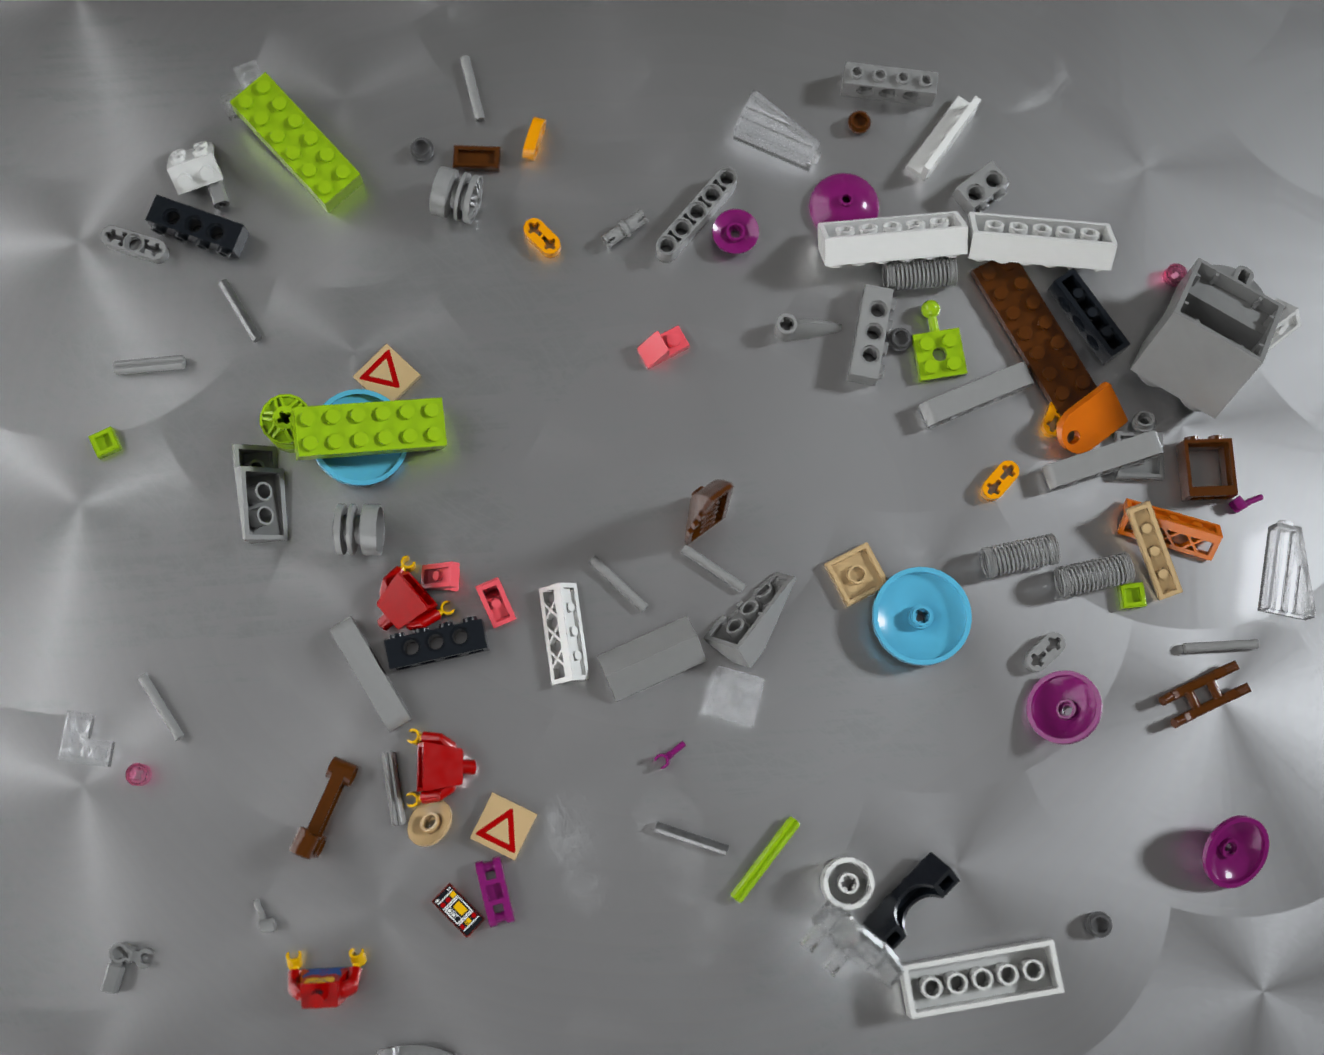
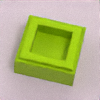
M111 426L88 436L97 458L100 460L122 450L117 435Z
M1143 582L1117 586L1121 610L1147 606Z

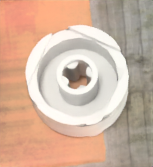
M839 857L830 861L823 868L820 877V887L824 897L832 905L845 910H854L868 902L874 891L875 881L872 871L865 863L852 857ZM845 876L853 881V884L849 885L848 890L841 885V882L845 881Z

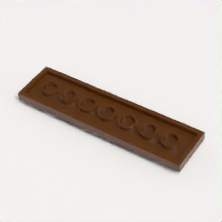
M991 260L971 271V276L1048 402L1053 403L1057 410L1056 413L1062 416L1065 411L1097 388L1020 263L1008 262L1002 264Z

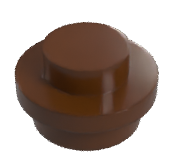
M856 111L849 116L848 128L853 133L863 134L869 130L871 119L867 113Z

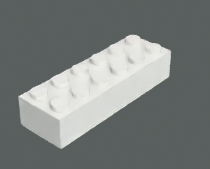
M958 211L818 223V251L825 266L830 268H840L847 264L863 266L870 262L887 264L893 260L910 262L916 258L934 260L939 256L957 258L960 255L967 254L968 225Z
M969 212L967 219L968 258L978 262L992 260L1002 264L1015 262L1025 266L1038 264L1048 268L1062 266L1069 269L1074 268L1075 270L1085 268L1095 272L1111 271L1118 246L1111 226L1107 223Z
M1050 938L897 963L906 1014L911 1019L1064 993L1055 943Z

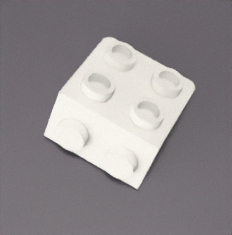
M201 141L194 144L192 149L186 151L184 148L177 149L171 152V156L168 157L166 169L178 195L223 180V175L214 156L213 142Z

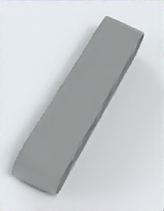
M721 168L658 238L656 255L661 262L669 263L675 260L735 192L738 175L733 168ZM729 179L732 183L724 184L721 180ZM713 195L717 200L709 201L706 197ZM694 212H699L703 216H701L700 218H694L691 214ZM678 229H685L687 233L679 235L676 231ZM663 246H670L672 250L664 252L661 248Z
M1020 362L927 400L919 405V409L928 428H933L1031 387L1034 381L1025 362Z
M1156 430L1051 463L1044 466L1042 471L1049 490L1057 491L1155 459L1163 455L1164 450Z
M352 616L330 628L329 630L389 732L411 720L410 713Z

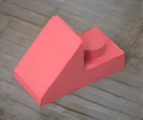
M679 325L662 334L656 331L637 347V351L646 367L650 369L690 348V344Z
M451 561L422 565L420 585L425 590L457 592L459 590L460 563Z
M499 577L475 586L493 628L516 619Z

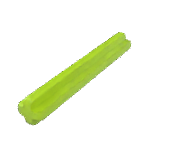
M788 817L731 892L732 898L737 902H743L798 829L800 823L796 819Z

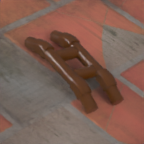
M1235 660L1159 697V703L1165 706L1185 696L1191 709L1171 719L1172 727L1178 728L1221 705L1252 692L1248 683L1224 693L1220 691L1215 680L1239 670L1240 668ZM1206 685L1213 699L1200 704L1194 690Z

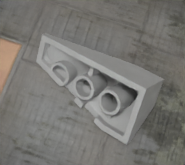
M779 572L774 573L754 590L755 595L745 603L741 600L735 605L737 609L728 617L723 615L705 635L704 640L733 663L751 668L766 648L796 581L795 577Z

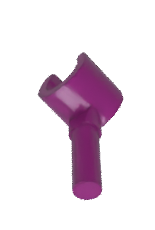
M1260 494L1244 501L1239 495L1228 504L1234 512L1238 513L1249 505L1263 500L1264 497Z
M681 741L666 754L661 753L657 755L654 762L662 756L666 759V764L660 769L668 767L670 759L683 749L686 744Z

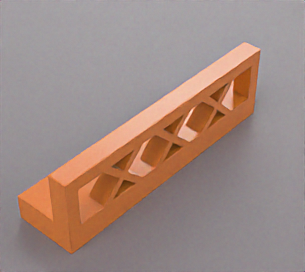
M1126 498L1123 504L1124 515L1118 526L1117 534L1136 539L1133 530L1125 528L1129 520L1125 509L1142 502ZM1152 506L1159 527L1163 528L1165 532L1163 538L1167 548L1212 561L1223 538L1220 525ZM1183 534L1187 535L1189 541L1179 544L1175 543L1172 537ZM1202 541L1212 543L1208 552L1197 549L1195 544Z

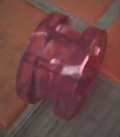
M1178 263L1170 265L1163 273L1165 284L1170 287H1177L1187 274V270ZM1177 272L1179 276L1173 279L1171 277L1172 273Z
M134 763L127 768L125 777L127 782L133 786H144L151 780L152 772L147 765ZM136 769L143 770L144 772L141 774V780L134 779Z

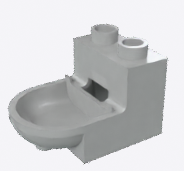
M1198 258L1178 284L1164 315L1143 341L1130 370L1138 374L1139 378L1146 385L1155 388L1160 387L1180 398L1181 402L1188 409L1196 412L1202 411L1216 418L1264 362L1284 305L1264 295L1261 288L1253 280L1254 274L1249 268L1238 266L1235 269L1224 265H1211Z

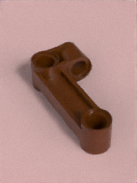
M336 756L332 759L325 775L329 779L308 828L299 827L290 846V852L306 859L319 857L327 840L323 833L344 786L350 787L359 768L357 765Z

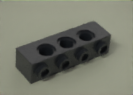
M157 194L145 219L152 227L151 230L157 234L165 235L167 233L173 235V238L180 242H193L200 249L206 251L209 248L216 250L219 255L226 258L231 256L239 258L250 234L243 224ZM179 218L177 223L171 224L174 219ZM196 226H201L198 231L193 232ZM223 233L220 239H214L217 234Z
M1074 268L1054 280L1048 289L1049 293L1103 365L1121 354L1130 345V342Z
M477 616L462 619L463 623L453 625V622H445L439 624L437 629L429 630V627L415 629L414 634L405 635L404 632L390 635V639L384 640L389 669L395 672L489 651L484 621L477 619ZM461 631L466 632V641L462 644L456 643V634ZM435 637L443 639V644L438 649L431 648V641ZM412 642L418 643V651L415 654L409 655L406 650L407 646Z

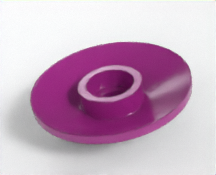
M730 209L721 213L716 218L712 228V235L716 245L724 252L742 254L752 249L759 237V226L750 213L740 209ZM737 232L740 236L734 238L731 236V233Z

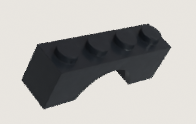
M930 852L901 881L893 892L886 896L884 901L867 916L861 926L890 954L907 937L905 917L909 909L916 902L927 897L943 899L960 880L947 864Z

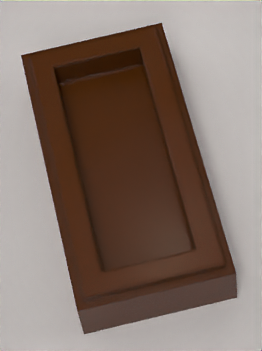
M454 145L453 169L460 171L500 172L501 149L494 146Z

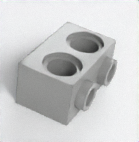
M991 161L958 185L952 197L967 215L969 212L982 213L989 207V202L993 199L998 201L1007 193L1006 188L1010 181L997 165ZM987 181L993 182L996 187L989 186ZM969 195H975L978 200H972Z

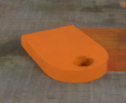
M1103 382L1061 416L1057 425V439L1064 449L1076 454L1090 451L1128 422L1110 383ZM1071 431H1074L1073 439L1070 442H1068V434Z

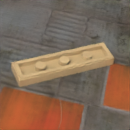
M1148 500L1126 508V514L1157 599L1162 600L1182 593V587L1151 502Z

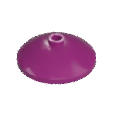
M838 173L826 177L815 187L809 202V212L814 225L818 228V223L877 218L879 201L875 190L866 180L857 175ZM848 198L850 202L845 203L842 199Z
M1056 671L1041 678L1030 691L1026 706L1027 717L1034 731L1043 739L1060 745L1074 744L1087 738L1099 724L1102 715V699L1096 686L1084 675L1074 671ZM1067 708H1072L1070 715H1065Z
M1245 815L1234 816L1220 823L1209 835L1203 850L1202 863L1207 877L1223 888H1236L1252 880L1262 869L1269 852V836L1265 827L1258 820Z

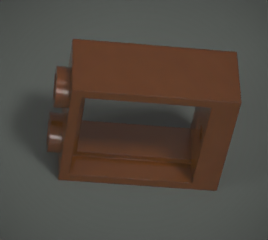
M1222 435L1209 436L1208 439H1199V436H1188L1176 445L1182 501L1230 500L1238 495L1232 438H1223ZM1218 450L1222 486H1192L1189 451Z

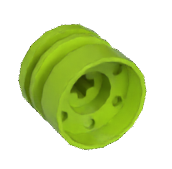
M279 394L271 398L263 406L260 413V426L263 433L280 450L288 453H295L291 411L293 407L308 406L300 397L292 394ZM287 417L290 420L288 424H286L284 421V419Z

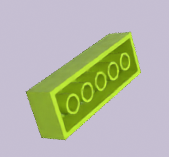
M266 72L230 101L234 112L328 213L363 184L361 174Z
M442 397L293 407L291 411L296 461L442 450L447 446Z

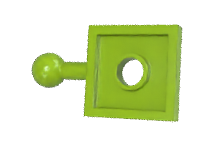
M934 300L924 302L921 307V313L928 319L930 332L912 335V346L919 383L967 375L959 328L939 330L937 316L940 313L939 304ZM934 350H942L945 353V359L943 361L936 360L933 356Z

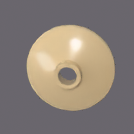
M443 800L427 804L421 803L413 811L408 821L407 832L410 840L421 847L431 846L439 842L451 826L452 810L450 806Z

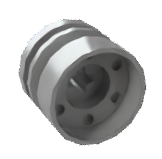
M441 166L435 175L431 189L430 213L448 218L453 210L454 220L460 221L463 219L464 223L471 224L475 219L482 200V176L474 174L472 177L471 173L465 172L459 181V171L457 169Z
M339 503L335 510L332 526L336 554L345 555L348 550V554L355 555L358 544H360L363 555L380 556L383 550L385 532L382 505L364 504L359 515L356 504H350L349 508H347L346 504Z

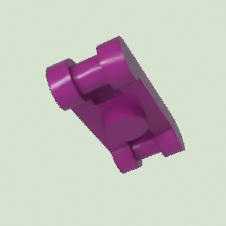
M494 857L492 861L485 863L483 860L475 862L490 928L498 926L500 922H514L515 915L501 857ZM495 871L496 878L487 880L486 873ZM502 903L504 911L495 913L494 905Z

